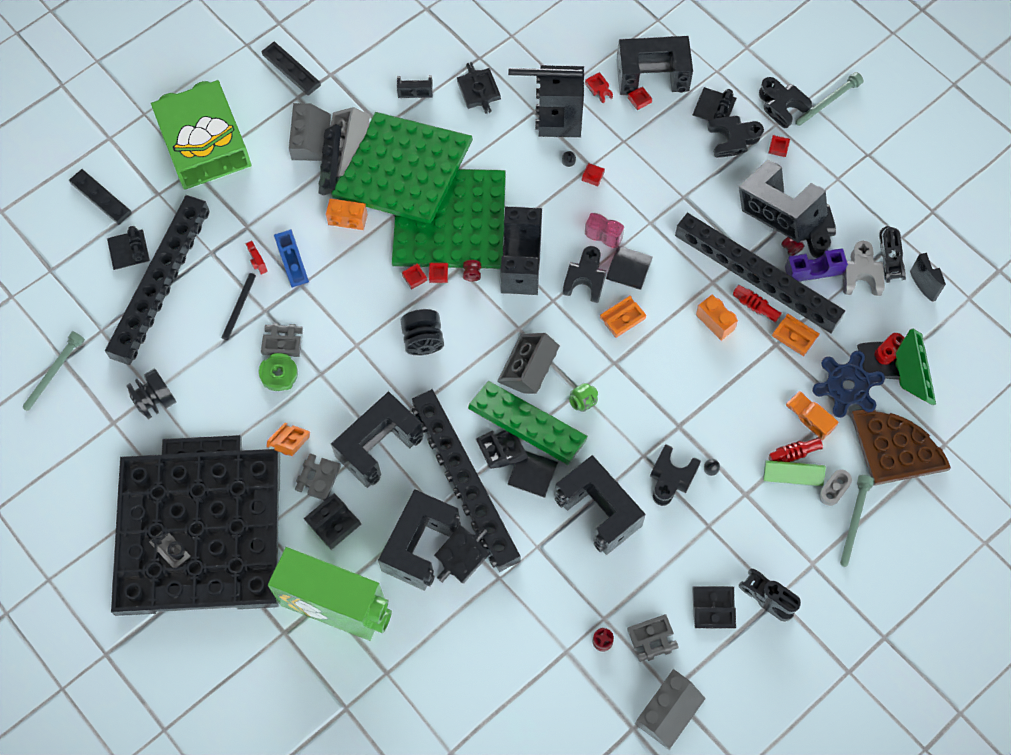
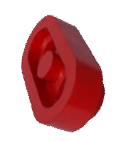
M892 333L876 349V360L884 365L891 363L896 358V352L905 337L900 333Z

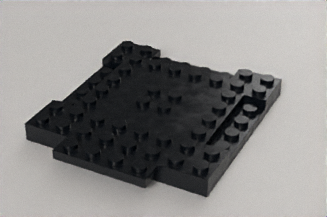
M241 435L162 439V455L120 457L111 613L115 616L156 614V612L279 607V602L268 587V583L278 564L280 452L274 449L242 451ZM169 533L176 540L171 542L167 548L171 558L179 560L184 557L185 551L191 556L179 568H172L158 552L159 544H162V540ZM180 545L181 552L173 555L171 553L172 547Z

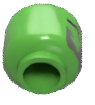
M583 383L570 392V405L575 410L584 412L597 404L598 391L594 386Z

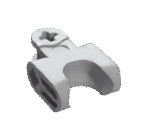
M867 241L857 242L850 256L851 261H847V268L842 275L844 294L851 295L858 280L869 283L873 295L881 296L884 291L883 262H874L873 247Z

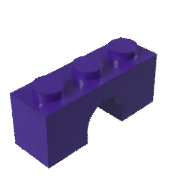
M841 248L825 251L821 257L808 260L807 254L789 256L785 264L786 274L801 282L843 275L848 263L844 250Z

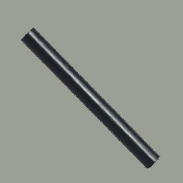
M508 68V75L582 77V70Z
M249 273L221 338L224 340H229L256 278V275L253 273Z

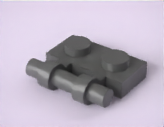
M279 323L265 325V332H271V335L263 334L262 355L282 353L288 356L300 357L302 339L301 336L295 335L303 334L302 326H296V324L283 326L279 325ZM279 333H288V336H283V335H278V334H279Z
M309 454L307 460L303 463L304 468L301 475L297 477L295 490L302 492L304 486L309 487L307 492L309 496L325 501L329 497L341 464L325 458H321L320 463L316 464L314 462L317 456ZM311 470L316 472L313 480L308 479Z
M666 614L627 628L634 649L641 646L644 649V652L637 654L639 662L653 660L655 656L667 655L672 653V650L679 648L676 640L670 643L667 640V637L672 636L674 633ZM660 640L661 646L651 649L649 643Z

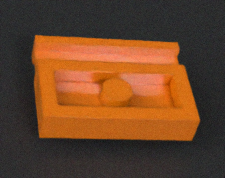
M628 296L600 314V319L605 322L607 328L617 338L645 320L647 315L633 301L632 297Z
M787 314L773 332L772 337L804 357L820 333Z
M284 423L267 440L266 447L272 446L275 447L274 450L284 455L293 456L309 439L310 431L294 425L289 427L287 423Z

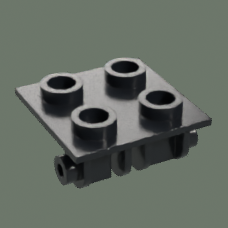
M704 87L692 115L708 121L729 117L737 98L733 97L734 94L731 89L721 93Z
M130 226L126 234L107 238L113 270L150 261L143 229L138 230L135 226Z

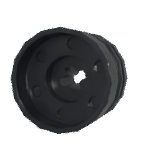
M420 309L408 312L402 316L400 322L402 334L405 335L403 337L405 352L410 355L421 356L435 353L444 347L443 333L440 330L441 321L437 311Z
M155 368L144 374L146 384L143 385L138 379L135 380L139 387L135 390L131 383L126 385L129 397L138 411L146 416L148 420L152 418L148 411L151 407L158 414L159 410L156 404L160 403L167 409L176 403L175 398Z

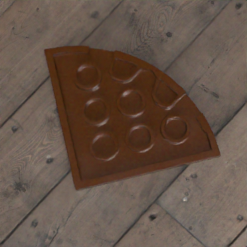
M856 410L850 413L870 477L874 479L873 486L945 472L951 469L941 447H938L930 438V435L912 421L893 413L887 414L876 412V410L872 412Z

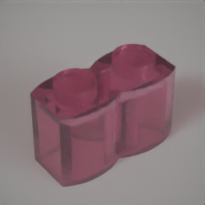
M591 213L585 224V235L592 240L602 241L609 247L617 248L623 239L625 227L618 221L607 220L601 214Z

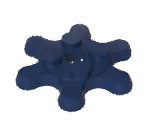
M854 351L850 355L849 362L846 364H838L832 357L823 358L821 365L828 372V379L825 382L816 383L812 388L815 396L822 397L828 395L835 400L832 412L837 418L846 416L848 407L852 404L860 405L866 412H872L876 409V402L870 397L869 390L873 386L882 385L885 381V376L879 371L873 373L864 371L862 365L865 356L860 351ZM848 380L852 381L854 387L853 389H846L843 383Z

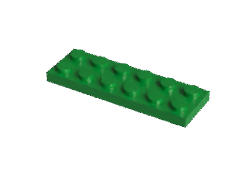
M489 380L468 406L469 410L566 465L571 463L588 437Z

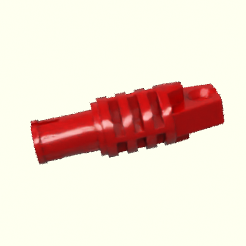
M741 285L735 288L733 296L744 306L746 305L747 308H751L757 314H763L775 323L780 318L782 312L771 307L766 299H763L761 296L759 297L757 293L755 294L754 291L746 289Z
M819 437L806 442L797 441L776 448L775 452L769 454L768 459L769 461L793 462L800 458H805L808 453L822 450L823 444Z

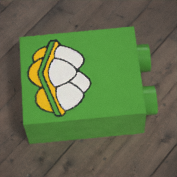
M219 80L213 82L202 81L195 84L190 90L178 94L167 93L162 95L158 101L150 103L184 190L252 166L246 146Z
M285 547L268 583V587L282 607L368 641H371L375 631L382 634L385 632L392 615V610L387 608L389 600L384 598L379 582Z

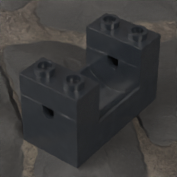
M689 36L619 39L616 61L620 95H628L638 89L640 73L670 72L672 92L683 93L690 91L693 64Z
M540 65V69L582 70V77L536 76V84H540V88H536V99H539V104H536V115H539V119H535V130H539V137L581 138L584 104V66Z
M770 160L764 162L739 186L741 208L744 213L797 243H800L828 216L826 190L810 183L793 199L784 194L782 167Z
M505 206L504 245L500 271L501 293L538 295L542 208Z
M389 391L331 443L335 457L366 488L370 485H375L381 478L378 461L368 452L387 434L393 432L409 449L412 446H417L424 436L421 421Z
M591 455L556 483V498L554 499L561 508L564 507L568 511L588 494L609 517L595 529L593 539L595 548L599 552L603 551L605 555H608L643 526L646 514L600 462Z
M414 489L378 559L381 571L424 591L427 586L430 587L435 579L432 562L414 555L413 552L426 527L450 537L461 525V522H459L461 516H459L458 508Z

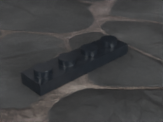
M275 41L261 51L268 61L306 95L309 96L321 86L320 81Z
M337 124L327 128L324 132L323 155L320 165L321 173L318 183V193L323 196L335 190L342 129Z
M83 169L69 179L71 185L118 225L132 214L127 206Z

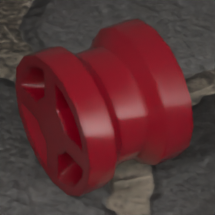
M788 237L781 243L782 247L788 250L789 256L798 254L805 247L803 242L797 243Z
M476 260L465 261L463 263V268L465 269L463 279L471 282L480 280L481 273L479 270L481 269V263Z
M607 628L596 630L593 635V646L596 650L605 652L612 647L614 642L613 633Z

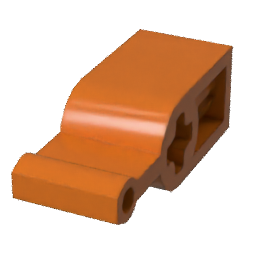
M801 391L786 403V406L798 415L800 421L822 441L839 423L818 403L811 402Z

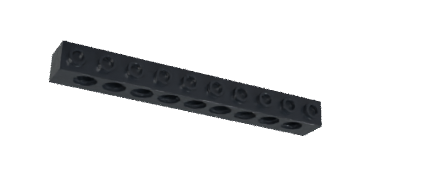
M185 195L105 349L110 359L127 365H131L132 361L136 359L140 345L145 342L148 329L153 326L154 318L157 312L161 310L165 296L170 293V286L173 280L177 279L179 269L185 263L186 255L189 249H192L196 235L201 232L202 224L209 216L210 211L206 201Z
M687 212L678 223L675 232L677 238L832 334L841 321L846 310Z
M431 389L412 398L413 406H411V410L416 417H419L423 433L427 432L429 436L427 441L431 449H436L438 453L436 459L440 466L444 465L446 469L444 474L448 482H453L455 486L453 488L454 494L457 499L461 498L464 504L462 509L465 515H470L473 521L470 522L472 529L475 533L482 526L495 529L494 533H487L481 539L483 546L491 553L488 559L492 567H497L498 571L501 572L521 562V556L435 392ZM427 412H433V413H434V414H433L432 416H430V417L425 416V413H427ZM435 428L443 429L440 433L433 432ZM444 444L451 445L449 449L441 448ZM453 460L460 462L457 466L450 465V462ZM461 477L468 478V481L465 483L459 482L458 480ZM474 493L477 495V498L471 500L467 496ZM484 510L486 515L479 517L476 515V512ZM497 544L505 547L502 551L494 550V546Z

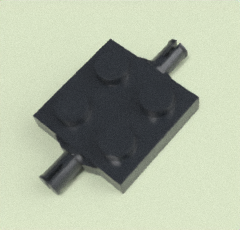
M470 62V65L467 63L468 73L457 77V83L468 109L482 106L485 114H488V112L492 111L489 103L501 99L490 68L475 70L472 62Z
M460 525L434 554L444 567V570L437 576V579L443 583L451 574L461 583H465L491 554L481 541L489 531L482 526L474 535Z

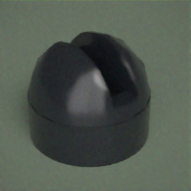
M572 151L564 152L562 164L566 167L573 166L576 163V155Z
M709 459L704 464V471L710 476L716 475L720 470V464L716 459Z

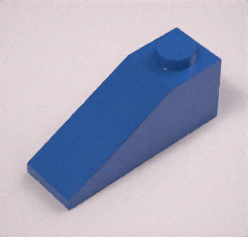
M292 229L274 234L291 288L308 283L309 280Z

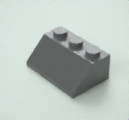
M293 103L289 152L292 160L322 161L324 132L330 127V113L310 103Z
M546 333L521 334L497 382L524 394H537L553 359L557 355L560 345Z
M673 669L640 714L635 725L670 750L706 698L691 681Z

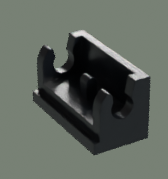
M429 75L428 80L402 81L401 76H397L398 98H433L432 75Z

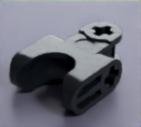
M774 77L763 79L759 90V97L766 102L764 104L765 112L781 127L788 128L792 124L793 117L787 108H796L802 113L812 108L810 98L795 85L788 84L784 87Z
M739 116L716 118L707 123L710 133H721L727 138V142L718 144L713 150L716 158L735 156L747 152V146L759 142L764 132V127L760 122L741 123Z
M827 204L828 216L802 240L807 241L809 252L814 258H819L825 251H828L831 245L830 237L836 235V225L829 204Z
M885 226L879 231L885 281L890 283L891 279L901 278L902 281L906 280L900 231L897 228ZM892 251H895V254H893L892 257H890L889 254H891Z
M586 247L582 252L579 264L570 262L563 285V295L571 296L573 289L577 285L583 284L591 289L590 301L599 303L607 270L599 269L601 252L597 247Z
M667 444L663 447L650 474V477L658 480L653 492V500L660 506L668 505L672 501L676 490L687 493L701 463V460L692 458L686 467L678 468L674 466L670 460L673 448Z
M752 568L749 569L748 578L745 582L741 581L739 583V588L751 598L756 599L763 609L780 621L786 622L792 619L794 613L801 606L799 596L779 582L770 581L759 571Z

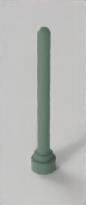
M858 72L851 74L844 85L796 120V125L800 126L850 88H857L863 84L864 80L861 74Z
M74 331L70 333L67 341L68 344L24 403V410L28 411L31 409L73 349L82 345L85 339Z
M867 475L858 476L857 485L859 492L840 561L843 567L849 564L866 494L873 487L874 479Z

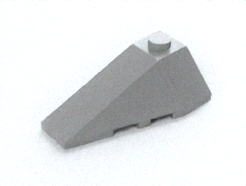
M354 107L333 112L330 127L335 124L342 127L337 177L343 176L370 124V114Z

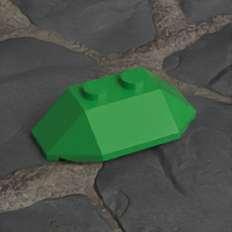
M913 328L909 330L896 352L897 360L895 363L900 374L899 384L902 389L931 405H936L923 335Z

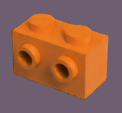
M329 199L326 211L328 225L364 230L368 215L366 204Z
M712 294L698 305L696 316L721 341L735 330L738 322L737 317L732 311L727 310L719 298Z

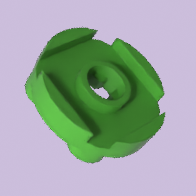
M272 354L266 361L264 359L259 366V377L264 387L272 391L291 389L298 376L295 362L286 354ZM278 369H281L283 372L280 376L274 374Z

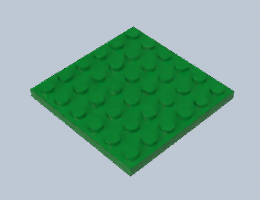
M375 112L362 142L359 144L343 176H340L335 190L332 191V198L364 203L368 208L431 224L473 141L472 135Z
M458 169L431 224L395 215L392 266L412 267L418 264L420 267H429L430 263H448V268H463L465 261L476 260L481 263V268L501 269L504 240L506 170Z

